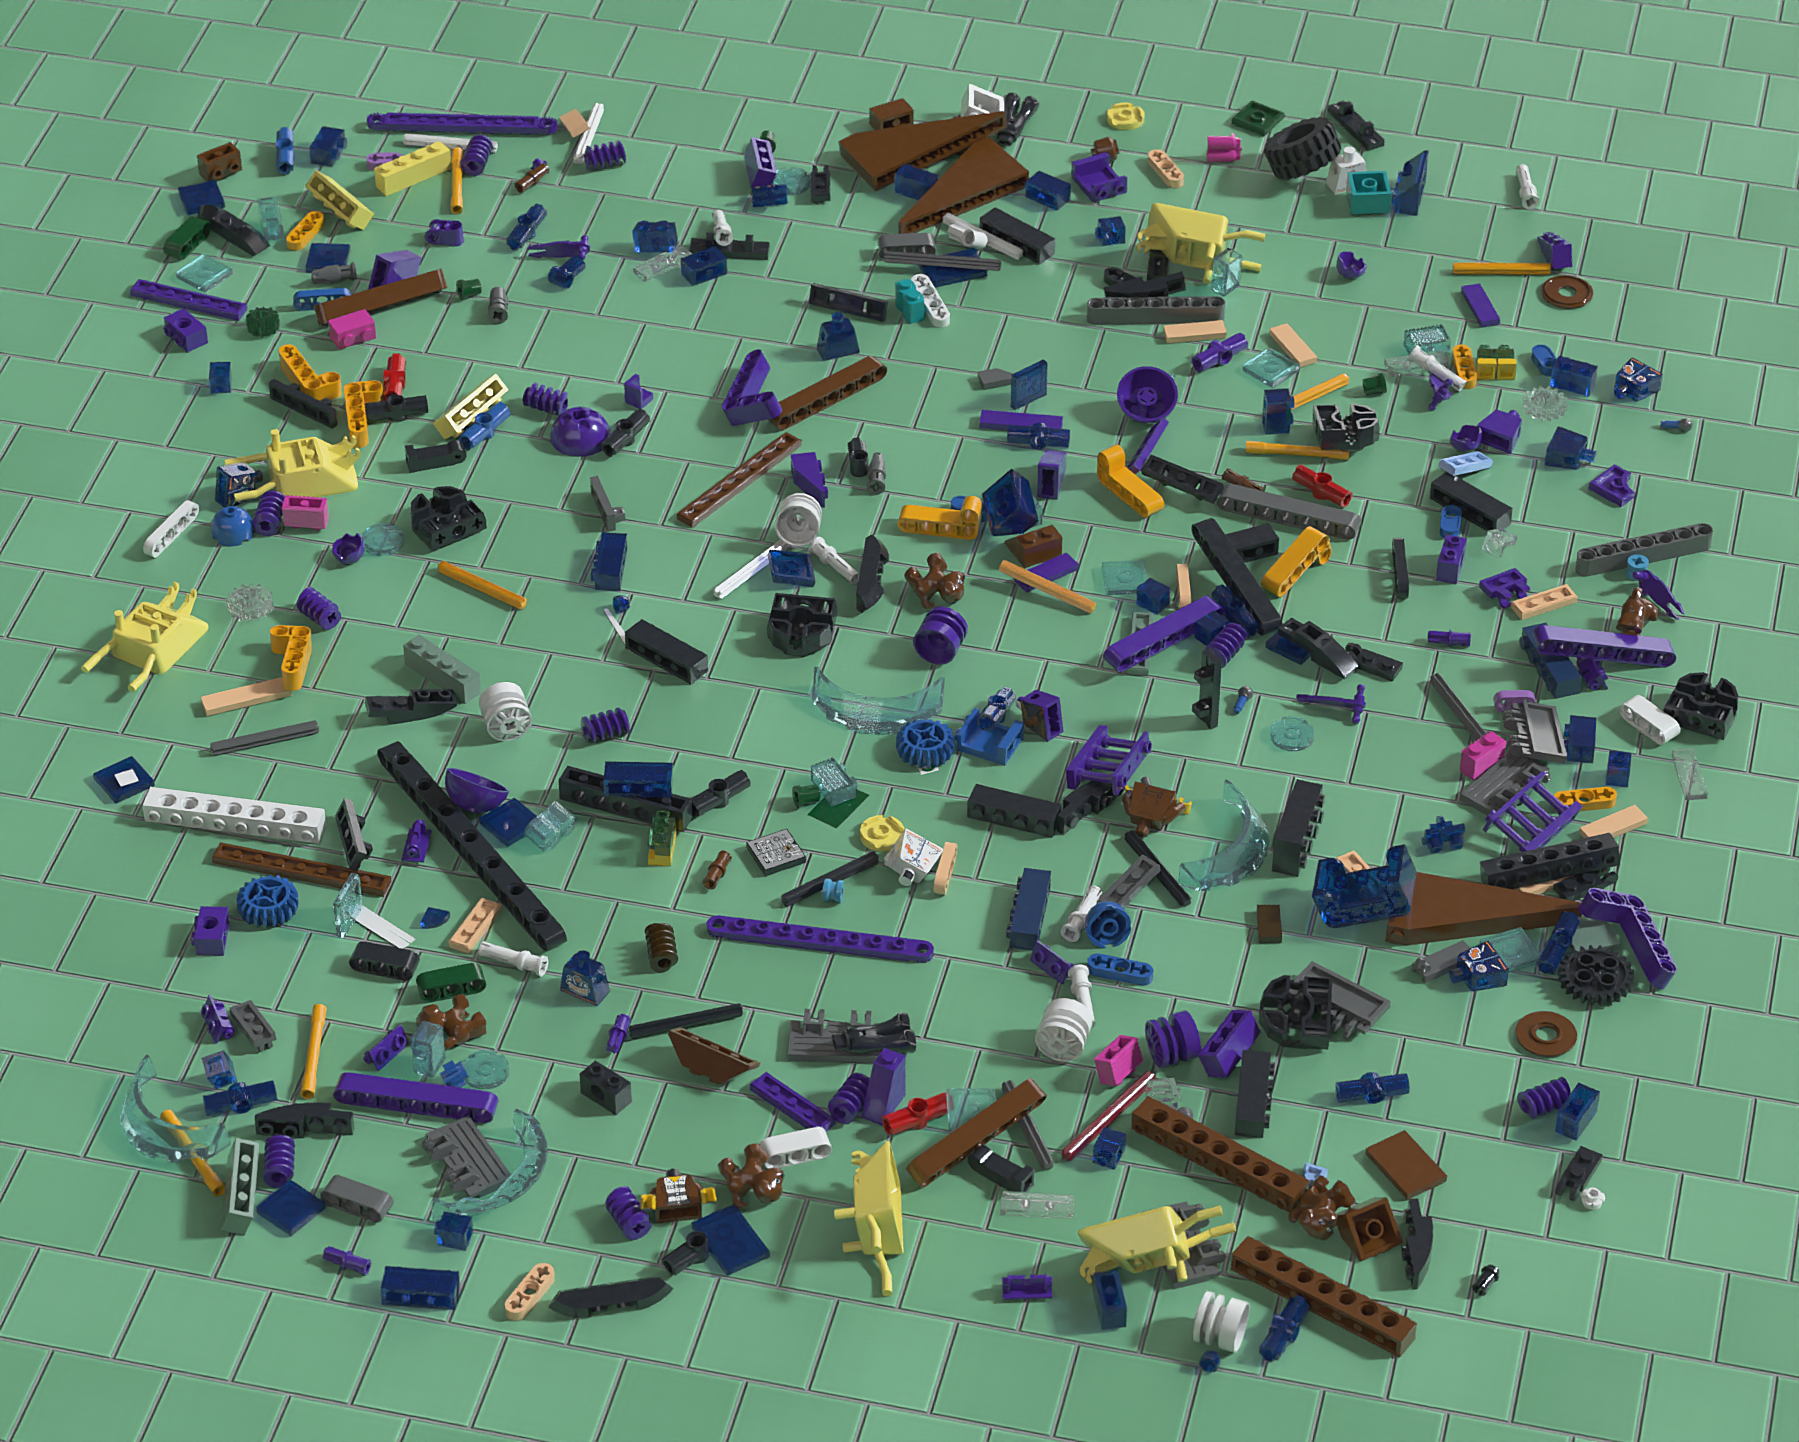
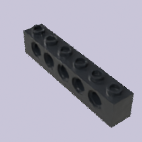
M568 765L558 780L560 800L657 826L676 827V831L683 833L692 819V799Z
M1609 832L1480 861L1481 881L1485 885L1516 889L1620 865L1619 845Z

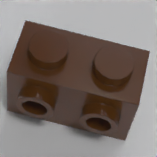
M231 142L197 155L199 175L208 183L215 182L218 179L233 175L242 170L240 150Z

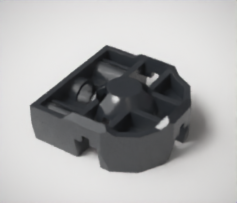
M1338 404L1313 405L1312 424L1321 450L1361 451L1364 447L1372 445L1379 440V421L1375 410L1370 407L1350 404L1349 414H1345V418H1341Z
M452 486L433 488V497L429 498V500L421 493L411 502L412 531L431 551L487 529L484 513L472 500L467 501L465 492ZM460 525L456 532H452L456 526Z
M775 593L767 625V637L772 645L782 650L785 654L807 656L809 653L820 651L826 645H830L837 618L835 598ZM792 640L802 642V646H798L795 649L794 645H791Z
M1689 673L1679 678L1663 711L1672 718L1675 714L1674 719L1681 728L1724 740L1737 716L1738 693L1736 687L1727 679L1721 678L1714 688L1712 683L1708 682L1707 673ZM1690 716L1699 719L1700 722H1694Z
M1283 975L1271 980L1263 991L1259 1012V1023L1267 1037L1282 1047L1328 1050L1333 978L1304 976V981L1294 982L1295 980H1290V975ZM1289 989L1303 990V996L1298 995V998H1294V995L1289 996ZM1290 1003L1291 1008L1285 1011L1283 1007ZM1314 1004L1321 1005V1020L1312 1019L1315 1010ZM1263 1008H1277V1010H1266ZM1287 1028L1301 1029V1039L1296 1040V1042L1286 1040Z

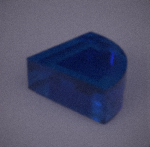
M428 907L420 922L421 928L431 929L445 924L450 919V911Z

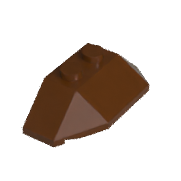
M681 1027L669 1030L668 1036L681 1065L688 1068L692 1074L709 1077V1081L712 1083L723 1084L760 1066V1062L734 1052Z

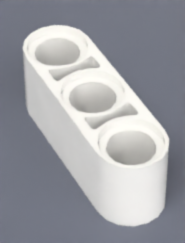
M1636 695L1619 706V713L1625 721L1659 745H1663L1680 734L1678 722L1641 695Z
M821 1127L768 1137L759 1143L761 1148L767 1153L768 1161L765 1163V1166L768 1169L772 1167L783 1168L826 1158L832 1152L825 1129Z

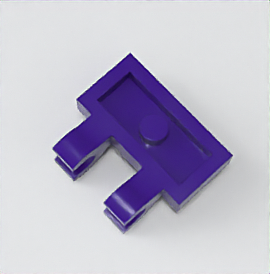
M1516 568L1479 581V588L1489 598L1497 597L1500 606L1504 609L1511 606V602L1508 601L1509 598H1512L1511 591L1516 592L1518 599L1528 597L1526 592L1530 591V587L1527 585V578Z

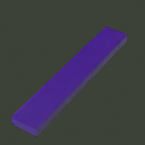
M138 279L130 289V296L236 321H239L248 310L245 303Z

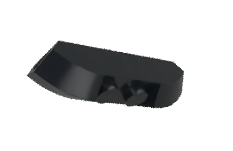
M212 205L200 206L197 218L209 221L211 223V231L251 256L271 246L257 229L227 210Z
M873 534L865 539L856 592V609L860 613L875 605L884 592V588L881 586L882 575L879 574L884 572V565L889 561V553L883 542Z
M653 1276L565 1289L557 1292L548 1307L559 1314L575 1318L588 1317V1308H592L593 1312L607 1310V1305L617 1304V1308L632 1306V1301H636L637 1310H640L664 1299L673 1290V1287L660 1277Z

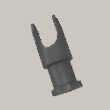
M351 262V265L323 267L322 269L313 270L311 273V281L314 284H332L351 278L357 280L354 262Z
M880 452L873 453V459L867 469V478L869 480L867 490L874 495L884 492L886 487L884 483L886 467L883 461V454Z

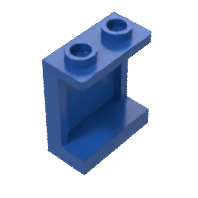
M974 708L972 713L966 716L964 725L956 731L957 750L1005 766L1023 740L1024 722L1015 720L1009 728L981 719L979 717V709Z

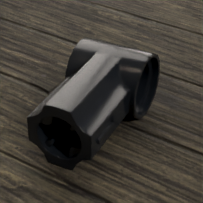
M852 438L847 443L850 473L855 477H864L867 475L869 466L865 441H862L860 438Z
M701 1231L689 1233L685 1243L662 1258V1264L670 1275L676 1276L693 1263H703L708 1259L709 1250L706 1234Z

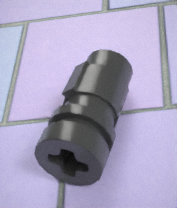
M502 287L492 288L489 296L488 318L495 324L504 323L508 318V297Z

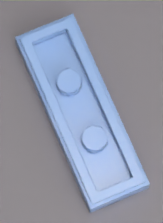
M1477 451L1441 459L1438 466L1455 476L1491 468L1493 461Z

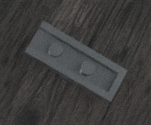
M1462 940L1424 958H1417L1412 963L1411 969L1413 972L1417 971L1422 976V981L1427 983L1452 972V969L1467 965L1462 957L1468 961L1474 958L1470 957V954H1472L1470 952L1471 948Z
M251 1000L229 1008L230 1015L254 1048L257 1047L258 1051L261 1052L264 1051V1044H266L268 1049L273 1047L272 1041L277 1040L275 1031Z

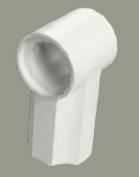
M954 222L949 226V238L962 243L966 247L978 250L986 246L987 236L985 233L971 229L958 222Z

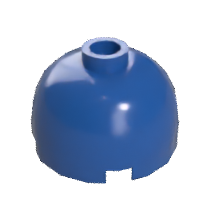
M228 506L216 512L212 519V538L217 539L220 545L229 547L242 545V541L247 538L249 541L254 535L252 518L241 507Z
M1112 901L1097 903L1090 908L1085 917L1084 924L1087 936L1094 945L1100 948H1106L1105 945L1114 944V947L1119 946L1126 941L1131 933L1130 916L1118 903Z

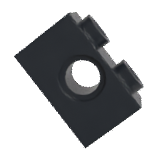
M596 1060L579 1073L581 1094L611 1113L617 1115L632 1102L631 1082Z

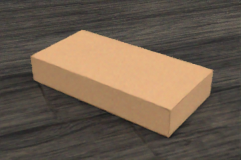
M577 109L559 117L561 123L572 137H576L590 129Z

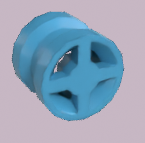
M1639 554L1631 555L1627 561L1626 576L1631 580L1638 581V579L1635 580L1632 577V574L1635 571L1647 570L1648 559Z
M825 879L822 900L826 902L835 900L836 903H842L844 880L833 882L831 879Z

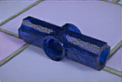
M536 203L530 207L526 214L518 217V224L506 238V244L511 250L518 251L528 240L536 236V229L547 216V210L541 204Z
M1041 422L1035 423L1032 426L1008 425L1007 443L1029 444L1036 450L1044 449L1046 446L1069 448L1071 430L1048 428L1046 424Z
M1223 584L1217 586L1212 591L1211 598L1223 607L1226 621L1240 625L1246 631L1248 638L1255 636L1260 630V623L1247 610L1245 600L1241 597H1236Z
M1004 687L1002 690H998L995 695L988 697L986 707L977 718V724L981 727V730L989 732L998 723L1005 721L1007 711L1016 700V694L1013 693L1012 688Z
M1563 912L1550 937L1544 944V949L1536 963L1539 968L1538 970L1544 974L1553 975L1567 948L1572 943V938L1580 924L1578 916L1573 912Z
M1369 1072L1362 1075L1358 1080L1335 1082L1336 1098L1340 1103L1365 1099L1367 1103L1376 1104L1387 1096L1410 1093L1409 1078L1405 1073L1380 1077L1378 1073Z
M274 1080L249 1086L243 1082H236L230 1085L227 1091L202 1096L207 1116L231 1110L237 1114H244L250 1111L253 1105L278 1100Z
M1300 1296L1291 1297L1281 1314H1276L1272 1319L1269 1332L1259 1347V1354L1263 1356L1264 1360L1271 1363L1278 1361L1288 1344H1293L1297 1339L1301 1324L1310 1311V1305L1306 1302L1305 1298Z

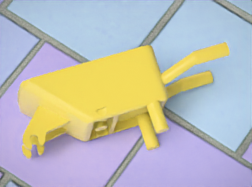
M1154 203L1150 209L1148 227L1138 233L1139 241H1141L1142 236H1146V239L1137 244V252L1141 251V247L1145 248V254L1151 249L1161 250L1174 264L1205 269L1202 282L1210 284L1213 271H1218L1220 265L1260 272L1262 264L1222 257L1227 240L1247 238L1264 242L1266 234L1248 230L1227 234L1228 219L1225 216Z
M271 430L272 444L266 447L267 452L224 460L226 468L267 460L271 481L257 490L235 493V502L255 499L272 488L284 496L297 495L302 497L309 496L310 498L355 491L358 488V482L353 464L361 455L358 448H355L356 453L354 455L351 452V449L357 442L356 437L352 435V440L348 442L345 436L341 443L334 445L316 437L280 442L279 430Z
M173 582L174 588L169 586L167 595L159 605L141 602L125 618L123 611H115L116 627L113 630L112 639L82 665L81 670L84 673H88L112 650L114 657L143 668L142 673L128 685V689L131 692H135L147 680L150 672L155 674L167 672L208 630L206 622L190 615L197 597V591L191 589V594H186L185 602L178 610L173 609L172 607L179 591V583Z
M886 1141L872 1157L862 1151H855L851 1154L852 1158H858L852 1159V1164L861 1167L855 1170L856 1174L853 1176L854 1207L834 1210L835 1220L855 1218L860 1241L843 1243V1252L863 1250L865 1255H874L882 1274V1295L889 1297L892 1295V1278L884 1254H903L904 1250L901 1187L891 1143Z
M1220 1205L1197 1211L1184 1221L1179 1218L1171 1207H1160L1078 1230V1236L1083 1244L1090 1249V1252L1080 1267V1274L1083 1278H1086L1089 1284H1092L1091 1276L1096 1275V1280L1100 1282L1104 1272L1118 1266L1131 1273H1139L1167 1265V1269L1176 1270L1179 1282L1186 1281L1188 1278L1184 1260L1190 1257L1189 1248L1210 1238L1236 1232L1234 1222L1210 1228L1194 1237L1186 1239L1185 1230L1198 1221L1223 1215Z

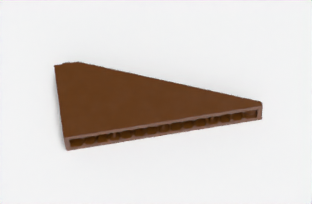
M1004 111L854 133L838 141L840 154L876 192L1007 128L1006 115Z
M990 137L975 142L898 222V234L920 232L942 223L943 216L947 213L959 216L1029 187V171Z
M1403 869L1388 919L1385 941L1409 946L1559 926L1560 920L1582 916L1578 910L1580 902Z

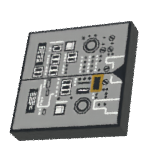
M788 829L746 842L747 850L765 876L806 863L805 854Z

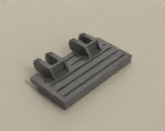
M1523 701L1522 704L1512 703V710L1507 709L1501 713L1502 720H1504V728L1517 732V735L1512 734L1507 738L1511 755L1565 764L1567 753L1556 706Z
M1509 752L1460 794V800L1485 815H1488L1492 810L1497 812L1526 786L1524 785L1525 782L1532 775L1537 776L1544 771L1546 775L1540 784L1543 786V782L1548 783L1551 779L1549 774L1550 768L1532 758L1513 756ZM1519 802L1517 806H1521L1523 803Z
M1313 961L1294 979V982H1299V980L1304 981V976L1333 978L1331 1018H1335V1020L1332 1022L1330 1030L1337 1033L1347 1023L1348 1026L1343 1031V1038L1347 1040L1356 1031L1365 1035L1390 1008L1391 1001ZM1289 989V996L1294 995L1295 998L1299 993H1301L1299 996H1303V990ZM1314 1004V1014L1317 1011L1321 1012V1005Z
M804 1009L803 1028H800L801 1021L791 1020L788 1061L873 1064L882 1052L871 1051L866 1054H858L851 1051L847 1053L845 1050H835L832 1034L841 1033L842 1029H847L848 1022L828 1021L827 1029H824L825 1009H819L818 1022H810V1009ZM851 1010L850 1028L871 1025V1011H866L865 1024L856 1023L858 1021L857 1010Z
M469 1116L426 1133L427 1139L422 1142L421 1146L425 1151H430L428 1156L432 1161L443 1158L444 1163L449 1168L443 1177L447 1182L452 1181L450 1187L454 1192L465 1189L469 1198L477 1195L483 1197L513 1184V1176Z
M1187 1201L1165 1206L1171 1207L1182 1221L1197 1211L1204 1210L1201 1204L1188 1205ZM1209 1219L1198 1221L1186 1229V1239L1200 1234V1229L1208 1226ZM1218 1239L1206 1240L1189 1248L1190 1257L1184 1260L1188 1278L1186 1281L1179 1282L1175 1269H1167V1265L1162 1266L1173 1289L1207 1282L1210 1277L1220 1275L1217 1264L1223 1263L1227 1256L1224 1251L1219 1250L1221 1244Z

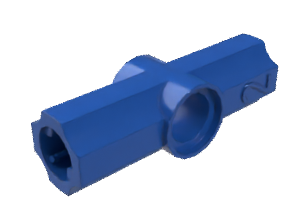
M281 127L277 131L276 168L282 175H288L294 170V134L288 127Z
M499 402L489 411L475 416V423L459 436V441L463 443L465 449L470 450L482 440H488L494 436V430L510 416V410L506 407V404Z

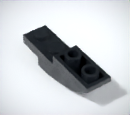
M1181 271L1146 282L1143 281L1142 277L1103 287L1105 298L1169 297L1171 294L1185 291L1186 284L1184 274Z
M1291 617L1278 627L1279 636L1311 653V661L1342 679H1346L1358 669V664L1333 637L1311 621L1302 624Z
M410 689L409 696H366L365 698L368 717H387L389 724L407 723L431 718L457 706L453 689Z
M1090 781L1063 799V810L1057 815V832L1065 835L1070 829L1075 828L1084 816H1088L1090 811L1099 814L1104 808H1107L1117 797L1113 795L1112 784ZM1122 788L1117 796H1120L1125 788Z
M331 1103L290 1104L255 1114L254 1117L256 1134L266 1136L283 1135L290 1138H304L305 1131L353 1135L355 1129L353 1112L332 1110Z
M1418 1198L1408 1199V1208L1403 1211L1404 1223L1409 1224V1227L1407 1228L1406 1245L1402 1246L1401 1253L1402 1260L1407 1261L1405 1266L1406 1279L1411 1280L1413 1290L1419 1288L1427 1274L1433 1243L1432 1216H1422Z

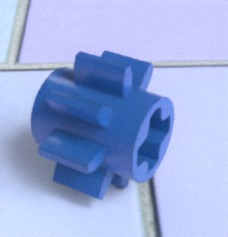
M451 1060L443 1065L444 1071L440 1075L446 1086L461 1088L466 1085L464 1079L468 1078L469 1075L461 1061L455 1064Z

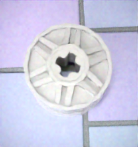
M795 493L786 497L781 502L775 520V530L778 537L785 544L793 547H802L810 544L816 538L822 520V510L819 503L812 496L804 493Z
M501 682L488 687L482 692L479 698V708L491 737L499 741H510L522 737L532 725V716L529 712L525 696L519 686L510 682Z
M1059 998L1049 1002L1035 1035V1043L1038 1049L1053 1060L1064 1062L1079 1058L1093 1024L1090 1010L1078 1001L1068 998Z
M1207 1291L1195 1315L1193 1340L1202 1343L1205 1338V1344L1211 1346L1216 1336H1219V1348L1236 1353L1245 1334L1250 1310L1249 1302L1232 1298L1225 1308L1224 1295L1219 1294L1215 1300V1293Z

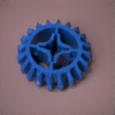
M922 718L921 721L914 719L913 723L906 722V725L902 726L900 731L897 732L896 749L899 758H902L904 763L909 762L910 766L918 765L919 769L922 766H926L929 769L933 765L937 768L938 764L945 765V761L950 760L952 754H954L955 738L952 729L948 728L947 724H941L940 720L934 722L932 718L930 720Z
M269 874L268 877L260 875L259 879L252 878L251 883L245 882L244 887L239 888V894H237L236 898L237 910L242 920H246L248 925L254 923L256 928L260 925H263L265 929L268 925L275 927L278 923L284 925L285 920H291V916L296 914L299 905L298 892L293 882H288L287 878L281 879L279 875L272 877Z

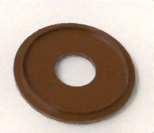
M1570 275L1552 277L1543 283L1541 289L1542 296L1546 301L1561 308L1582 307L1593 298L1592 286L1587 281ZM1564 287L1572 288L1576 291V294L1573 296H1563L1559 293V289Z
M1537 1011L1524 1016L1518 1022L1516 1038L1527 1051L1539 1056L1554 1057L1565 1054L1574 1047L1577 1041V1031L1573 1023L1563 1015L1550 1011ZM1542 1027H1549L1556 1031L1557 1036L1553 1040L1546 1041L1540 1039L1536 1035V1031Z

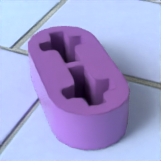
M397 152L371 153L366 157L367 168L374 171L375 167L401 157L402 154Z
M1504 690L1497 692L1493 697L1495 709L1502 713L1507 709L1512 710V703L1522 704L1524 700L1536 703L1533 692L1529 690Z

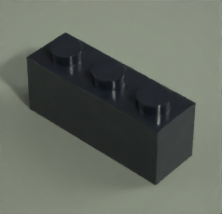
M1269 523L1225 534L1244 563L1278 554L1279 537Z

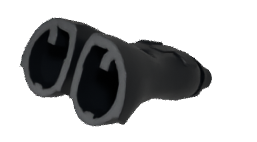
M1010 92L1004 95V112L1007 128L997 133L998 144L1011 146L1012 143L1016 142L1025 124L1039 108L1040 102L1036 98L1027 96L1023 98L1021 105V98L1016 93Z
M899 1012L893 1018L878 1024L842 1029L841 1033L832 1034L835 1050H845L847 1053L851 1051L852 1053L866 1054L871 1051H882L884 1048L895 1052L914 1053L917 1047L915 1033L912 1029L910 1030L909 1015L905 1012Z

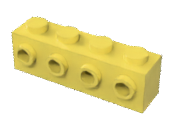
M438 141L375 167V186L385 196H388L452 169L450 150L442 142Z
M316 170L305 185L313 193L312 196L321 202L323 201L325 207L332 211L334 210V214L342 220L345 219V223L353 229L358 227L364 230L374 215L372 211L331 177Z
M494 374L481 382L433 422V425L445 440L451 436L456 438L464 432L462 428L465 426L469 427L475 423V416L477 414L489 411L488 407L490 405L494 406L502 400L500 396L508 391L498 375Z

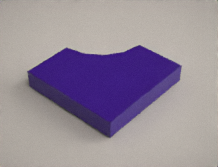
M1615 464L1591 481L1588 487L1589 490L1620 507H1623L1635 496V492L1627 484L1631 478V473Z

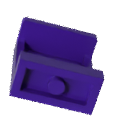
M1106 152L1072 162L1071 178L1092 203L1127 193L1128 178L1125 175L1119 177L1109 166L1110 156Z

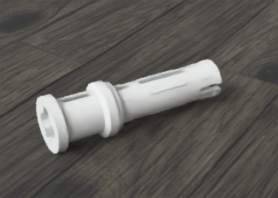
M1521 164L1517 167L1516 173L1521 187L1519 194L1522 198V205L1525 209H1534L1539 204V198L1536 195L1537 190L1532 185L1528 166Z
M716 210L712 214L715 225V239L719 245L726 246L732 242L733 234L730 225L726 223L723 211Z
M1417 345L1409 355L1408 361H1413L1422 367L1424 372L1429 371L1444 382L1448 378L1453 381L1451 386L1460 392L1467 381L1435 361L1436 358L1433 355L1429 356L1420 350L1421 347Z
M816 537L809 544L808 551L811 554H816L823 564H829L851 584L858 583L860 573L839 557L836 549L828 546L822 537Z
M1089 887L1077 910L1070 913L1067 924L1062 926L1060 933L1067 941L1076 942L1080 938L1081 930L1085 929L1084 923L1087 913L1102 896V891H1100L1099 887Z
M485 941L479 947L478 953L480 956L517 966L520 971L528 970L535 972L538 976H543L548 967V957H538L526 950L517 952Z
M1075 965L1068 970V976L1072 980L1071 991L1076 996V1000L1090 1010L1093 1017L1091 1028H1093L1096 1023L1089 994L1092 989L1091 983L1088 981L1089 970L1085 965Z

